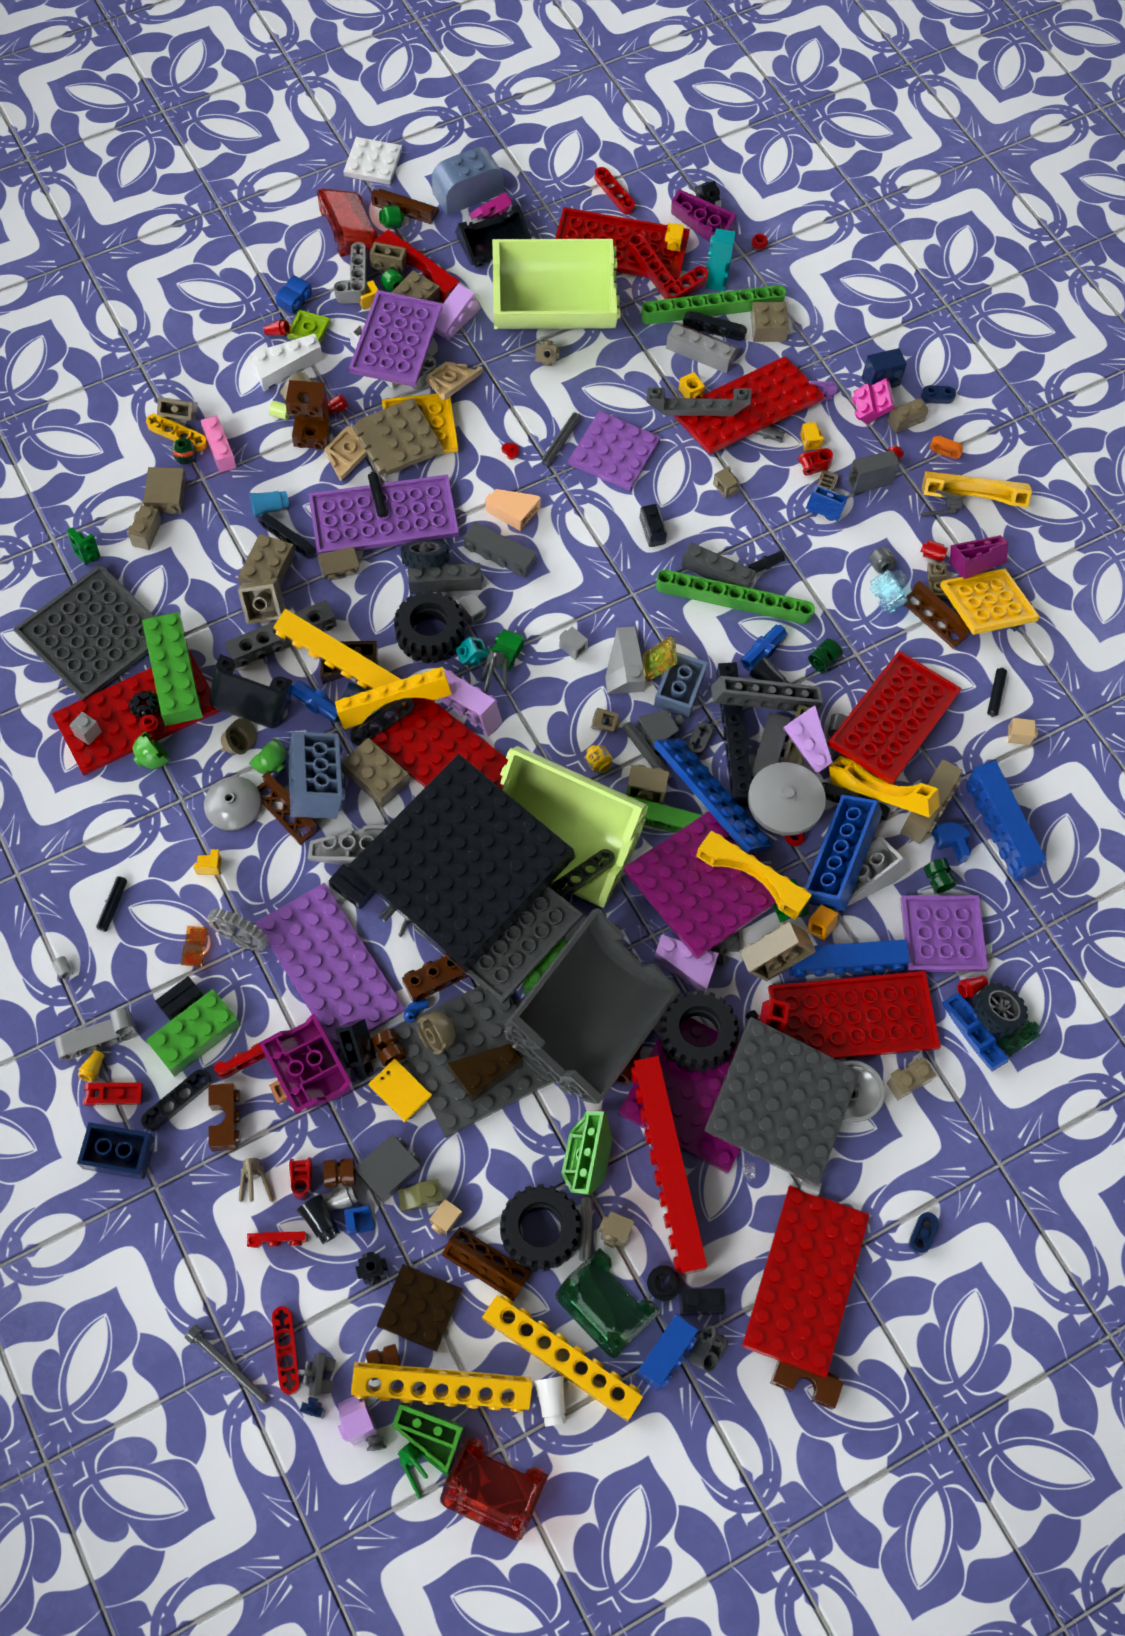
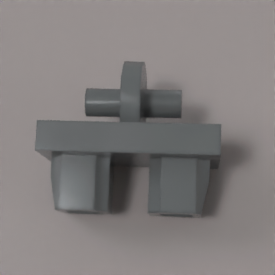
M326 1353L314 1354L313 1366L312 1362L306 1361L305 1370H298V1375L304 1376L302 1385H309L310 1382L308 1396H319L320 1394L332 1392V1381L322 1380L323 1371L334 1372L336 1360L325 1357Z

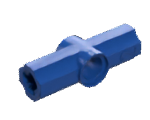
M776 624L764 637L760 636L752 648L741 658L743 667L747 670H752L765 656L770 658L775 652L776 647L787 637L788 633L782 625Z
M301 680L296 681L292 685L291 695L305 703L310 711L315 714L320 713L334 723L340 721L336 705L329 699L326 693L320 689L315 690Z

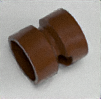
M394 1028L383 1030L371 1039L375 1051L380 1052L378 1057L384 1067L393 1059L399 1062L407 1055L403 1045L398 1043L399 1037Z
M345 1158L340 1162H337L336 1159L324 1160L323 1175L325 1188L337 1187L340 1183L343 1187L355 1186L354 1158Z
M396 1344L385 1346L382 1351L375 1349L365 1352L367 1363L401 1366Z

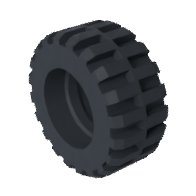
M426 591L423 594L418 592L416 596L413 597L411 595L406 598L407 602L403 601L399 605L400 609L396 610L394 619L396 641H398L399 648L408 657L412 656V659L415 661L420 659L422 663H428V661L437 663L440 659L443 661L449 659L448 655L453 656L465 636L464 617L459 604L455 600L452 601V597L448 595L443 596L441 592L437 591L436 593ZM429 618L440 620L446 625L442 632L432 636L421 635L413 629L418 622Z
M698 990L697 994L689 991L686 992L684 997L682 995L677 996L675 1001L670 1002L667 1006L660 1024L659 1040L662 1043L663 1052L669 1054L668 1059L671 1062L675 1060L678 1063L677 1067L683 1069V1066L689 1068L688 1072L694 1073L695 1069H699L700 1073H705L709 1068L713 1071L718 1068V1065H723L733 1053L739 1034L738 1019L736 1015L732 1014L733 1008L731 1005L726 1006V1000L722 997L717 999L714 993L710 992L709 995H706L702 990ZM693 1016L708 1019L717 1029V1040L708 1047H696L689 1044L680 1033L682 1021Z
M537 1184L535 1188L528 1186L525 1187L524 1191L521 1192L519 1190L516 1192L514 1198L509 1199L506 1203V1208L502 1211L500 1222V1235L505 1251L509 1253L513 1261H517L523 1268H531L532 1271H537L538 1269L549 1271L550 1268H558L564 1261H568L577 1249L582 1229L580 1213L576 1209L572 1198L569 1199L564 1191L559 1192L556 1190V1187L551 1185L549 1188L544 1187V1184ZM535 1209H546L558 1217L561 1232L558 1239L552 1245L535 1247L524 1240L520 1226L522 1219L528 1212Z

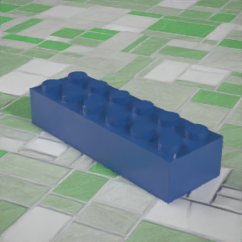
M997 761L975 767L966 782V788L974 798L976 809L980 810L983 816L984 825L988 826L991 839L996 843L999 855L1007 865L1009 875L1013 877L1015 882L1036 875L1047 859Z
M841 795L805 886V889L811 894L809 904L823 905L827 908L842 911L846 910L883 813L877 800Z

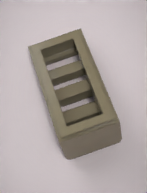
M822 470L817 485L834 491L839 475Z

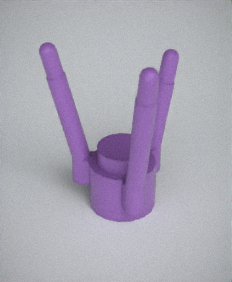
M809 381V384H814L817 388H820V391L825 396L823 400L813 405L825 400H831L832 395H836L837 387L835 382Z

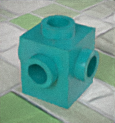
M468 637L456 649L462 665L474 667L479 665L481 660L489 654L483 640L475 637Z

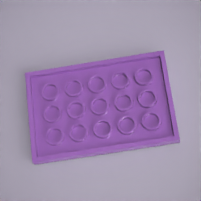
M377 290L350 363L349 373L416 387L443 309V304Z

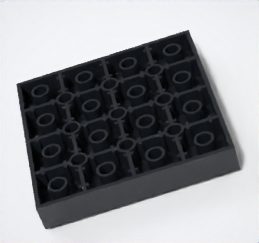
M458 754L349 866L356 876L464 972H467L574 860L575 853L572 847Z

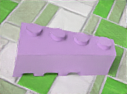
M444 669L452 695L440 698L439 700L448 707L452 705V708L461 717L465 715L471 721V725L475 728L480 726L484 730L483 734L489 737L503 723L497 706V700L492 695L488 696L483 693L479 687H473L464 678L460 679L451 670L447 671Z

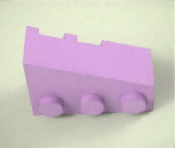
M458 283L443 303V309L435 329L437 334L447 340L451 339L481 309L475 293Z
M815 705L783 727L815 774L832 763Z
M661 935L654 961L672 974L679 976L686 984L691 985L697 990H702L706 994L719 953L708 951L696 959L682 941Z
M354 1395L338 1403L341 1425L338 1428L345 1441L355 1446L379 1434L366 1399H358Z

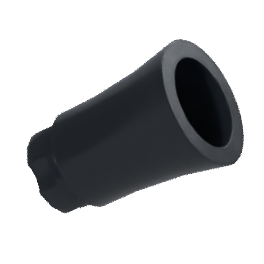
M766 656L755 665L749 674L750 677L757 680L790 683Z
M322 1194L311 1198L296 1210L322 1244H326L340 1234Z

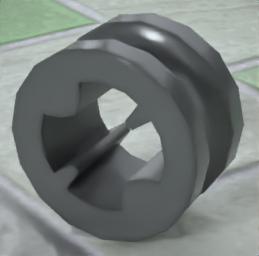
M386 1436L366 1439V1442L369 1444L368 1448H366L367 1451L386 1449L387 1446L384 1445Z

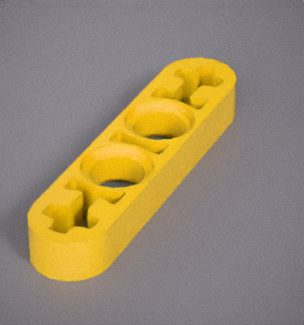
M151 414L146 418L148 429L174 442L180 439L181 434L186 433L188 434L186 439L193 442L196 451L200 452L207 448L206 438L201 433L157 414ZM167 427L174 428L171 432L165 431Z

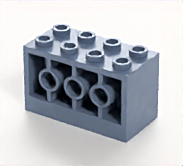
M292 731L288 752L290 817L337 819L338 812L342 811L345 789L342 788L344 773H341L343 757H340L342 742H339V734Z

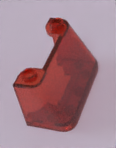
M318 189L319 211L322 216L327 218L333 232L334 241L338 244L337 252L339 256L350 255L351 245L355 242L364 243L366 250L371 249L375 239L378 238V233L376 229L373 230L362 205L361 195L354 191Z
M467 1436L444 1484L440 1497L441 1504L447 1509L507 1538L516 1541L522 1540L549 1475L536 1467L527 1469L524 1474L484 1455L485 1448L480 1440Z

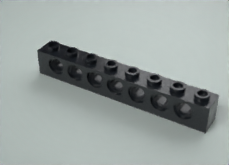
M737 662L718 663L716 678L718 679L720 676L739 677ZM720 704L730 794L738 805L749 806L748 792L752 778L743 707Z

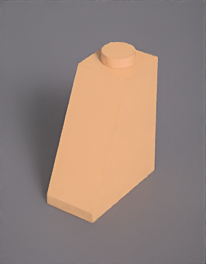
M495 489L485 499L486 511L521 532L540 509L541 497Z

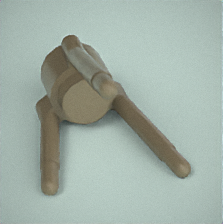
M258 1158L243 1160L238 1199L240 1202L243 1200L246 1178L249 1183L250 1202L254 1201L253 1179L258 1178L259 1174L270 1202L274 1201L265 1175L264 1165H260Z

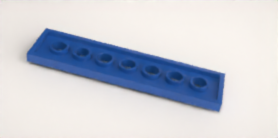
M683 739L656 740L653 745L655 749L744 852L752 854L767 851L772 847L773 844L768 840V836L760 831L755 821L747 816L744 809L734 801L732 795L721 786L720 781L714 778L709 772L708 767L701 763L698 756L688 748Z

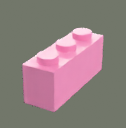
M218 416L201 420L205 437L219 472L236 468L233 453Z

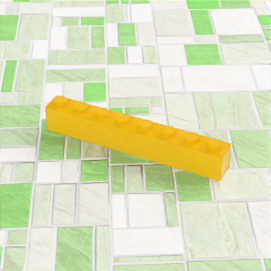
M284 609L273 627L276 631L275 635L283 640L286 638L293 641L291 644L300 650L302 647L309 651L308 655L316 660L318 658L325 661L324 664L333 670L335 667L341 670L340 674L347 679L351 677L356 679V684L364 689L367 687L375 689L379 686L402 680L287 609Z

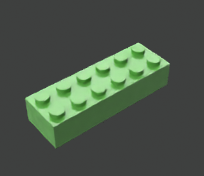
M179 612L142 620L161 715L165 725L169 726L203 718L183 622Z

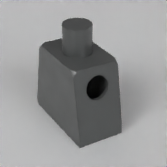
M667 710L640 716L637 721L638 729L655 753L658 752L653 746L656 740L678 738V727L685 724L681 714L671 717Z

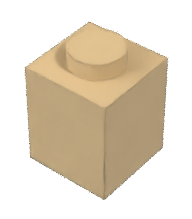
M1012 718L1008 725V743L1030 745L1033 739L1037 738L1038 728H1035V720Z
M444 1199L429 1219L430 1224H432L431 1229L439 1235L442 1233L448 1235L461 1218L462 1211Z

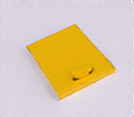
M393 1059L368 1084L403 1122H406L432 1097V1094L396 1059Z

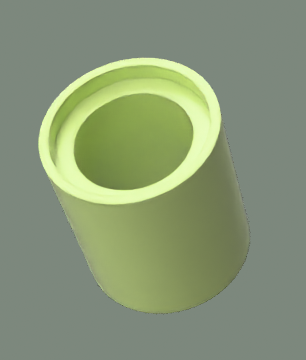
M274 400L271 402L269 415L288 420L290 414H287L286 404Z

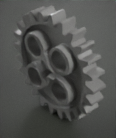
M216 908L212 909L207 917V922L210 923L209 926L213 927V930L217 931L219 935L247 950L250 948L252 951L260 952V950H265L269 943L267 935L262 933L263 930L258 929L257 925H254L251 921H246L244 917H239L236 913Z

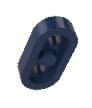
M928 385L923 388L921 393L923 401L937 404H950L956 396L955 389L950 386Z
M926 1212L921 1214L915 1223L908 1244L910 1249L916 1254L926 1253L932 1245L939 1227V1220L933 1213ZM924 1221L929 1222L930 1228L924 1226ZM916 1240L922 1242V1247L916 1245Z

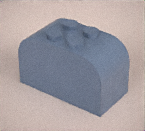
M477 147L445 159L434 168L432 172L433 195L448 216L503 194L504 174L489 151L484 147Z

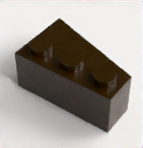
M339 641L378 665L377 641ZM321 659L320 677L323 684L344 677L340 674L341 670L336 667L334 670L324 664L325 661Z
M509 1043L449 1062L447 1066L448 1071L471 1102H473L522 1067V1059Z

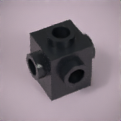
M715 180L695 186L696 197L716 205V201L721 200L720 190Z
M368 1252L358 1259L359 1266H355L358 1279L363 1278L365 1284L375 1285L381 1283L382 1279L386 1278L384 1273L388 1271L385 1258L381 1259L379 1253ZM375 1264L373 1270L367 1269V1266Z

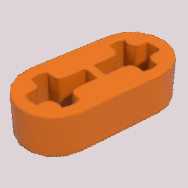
M941 436L933 437L930 443L932 451L953 459L960 458L964 449L960 443Z

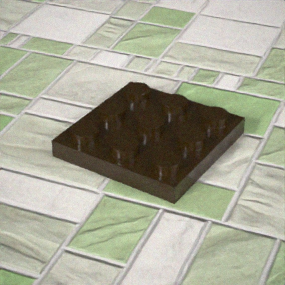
M402 1264L376 1326L437 1352L462 1288Z

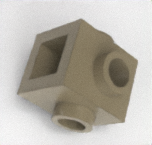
M550 340L536 343L535 362H542L544 366H552V363L559 359L560 348H556V344H553V341ZM549 351L551 354L546 355L544 352Z

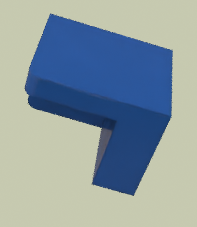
M370 1205L344 1210L349 1235L374 1230Z

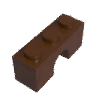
M234 1083L208 1085V1106L212 1111L221 1110L225 1112V1119L221 1124L209 1126V1148L212 1152L237 1150V1143L241 1142L240 1130H237V1123L240 1122V1110H237V1102H240V1090H237Z
M777 1361L770 1384L791 1392L794 1390L797 1380L806 1379L812 1384L814 1389L812 1402L830 1410L836 1408L844 1382L839 1380V1376L828 1372L827 1377L823 1378Z

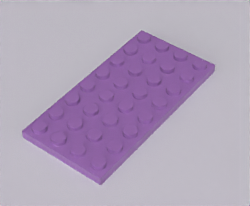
M448 474L381 483L388 516L382 518L377 516L370 485L308 493L317 555L354 546L355 551L402 545L412 541L418 542L419 540L427 541L459 537Z
M325 883L256 921L258 928L263 930L262 933L266 934V937L269 938L268 944L307 1008L312 1015L315 1014L335 1053L341 1050L335 1032L336 1028L350 1021L365 1019L370 1033L405 1012L404 1006Z

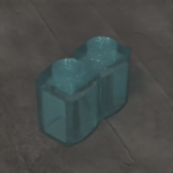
M886 570L870 581L872 585L870 590L875 597H879L881 601L878 603L884 611L887 610L892 613L909 601L897 579L889 570Z

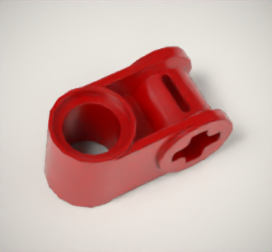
M822 448L801 454L798 457V462L802 464L803 474L808 476L822 472V470H829L833 452L828 448Z
M308 1157L307 1160L296 1161L290 1159L291 1190L295 1198L306 1200L312 1193V1158ZM301 1184L307 1186L303 1192L296 1191V1188Z

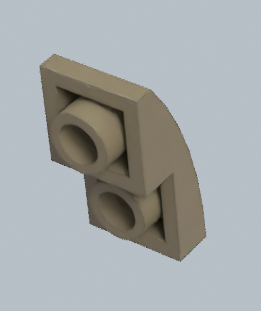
M928 563V589L938 598L948 599L940 587L941 582L948 578L946 563Z

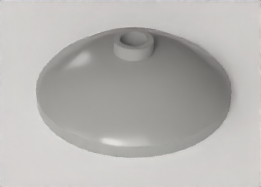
M239 776L223 778L216 782L206 794L204 800L206 817L215 827L221 830H241L249 826L257 818L262 804L261 795L255 784L246 778Z
M859 1061L841 1062L860 1072L853 1090L854 1098L850 1099L843 1120L861 1122L872 1118L882 1107L885 1098V1089L881 1077L872 1067Z

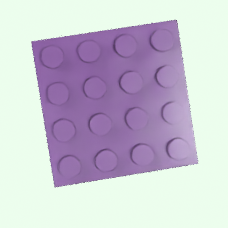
M599 411L569 458L568 464L631 491L658 446L661 437Z
M979 895L901 896L904 940L907 941L910 958L907 972H986L988 970Z

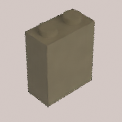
M148 467L143 499L144 506L158 509L159 513L182 514L187 480L184 468Z

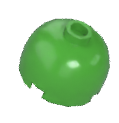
M145 731L133 744V753L135 755L133 759L140 767L145 766L148 769L161 768L170 761L169 755L157 740H151L150 737L152 735Z
M274 738L249 762L261 774L267 772L271 774L274 771L279 773L285 767L283 762L286 759L287 753L282 743L277 738Z

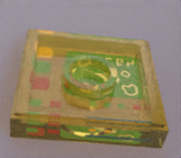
M673 636L667 637L643 653L644 675L648 682L677 664L676 642Z

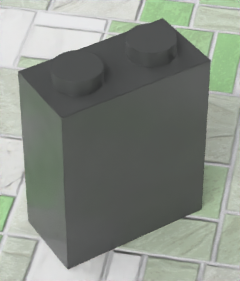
M893 450L853 460L847 480L853 494L892 485L900 465L899 458L895 456Z
M393 1134L354 1168L356 1174L382 1203L386 1202L421 1170L420 1158L414 1152L410 1154L406 1149L407 1144L401 1137L396 1138Z

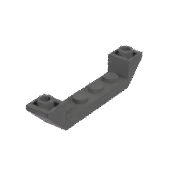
M655 387L648 388L647 403L663 415L734 416L751 404V389H734L733 399L665 398V388Z

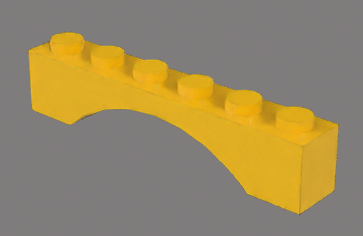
M925 471L922 483L923 495L943 497V495L935 493L937 489L953 495L982 497L1020 507L1029 506L1032 489L1028 483Z
M440 667L379 686L369 691L360 692L347 698H342L335 701V705L344 729L362 724L375 710L390 702L404 698L437 700L452 695L444 669Z
M839 756L829 766L831 784L929 818L940 807L938 788L923 783L914 786L892 785L876 778L859 764L842 756Z
M711 831L698 848L696 857L712 867L734 868L760 881L773 896L778 909L795 921L810 900L811 894L805 888L797 886L788 877L778 874L771 866L764 865L755 856L742 851L738 845L731 844L718 833Z

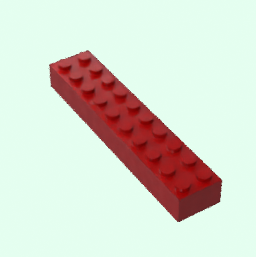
M659 1056L636 1060L630 1073L633 1084L637 1083L638 1087L635 1088L637 1104L641 1103L642 1105L639 1113L642 1124H646L647 1129H644L646 1144H651L652 1150H649L651 1166H656V1171H654L655 1184L661 1188V1192L658 1195L660 1206L665 1207L666 1210L663 1216L665 1228H670L671 1235L668 1237L670 1250H675L676 1257H673L675 1272L679 1271L680 1276L704 1271L707 1269V1262Z

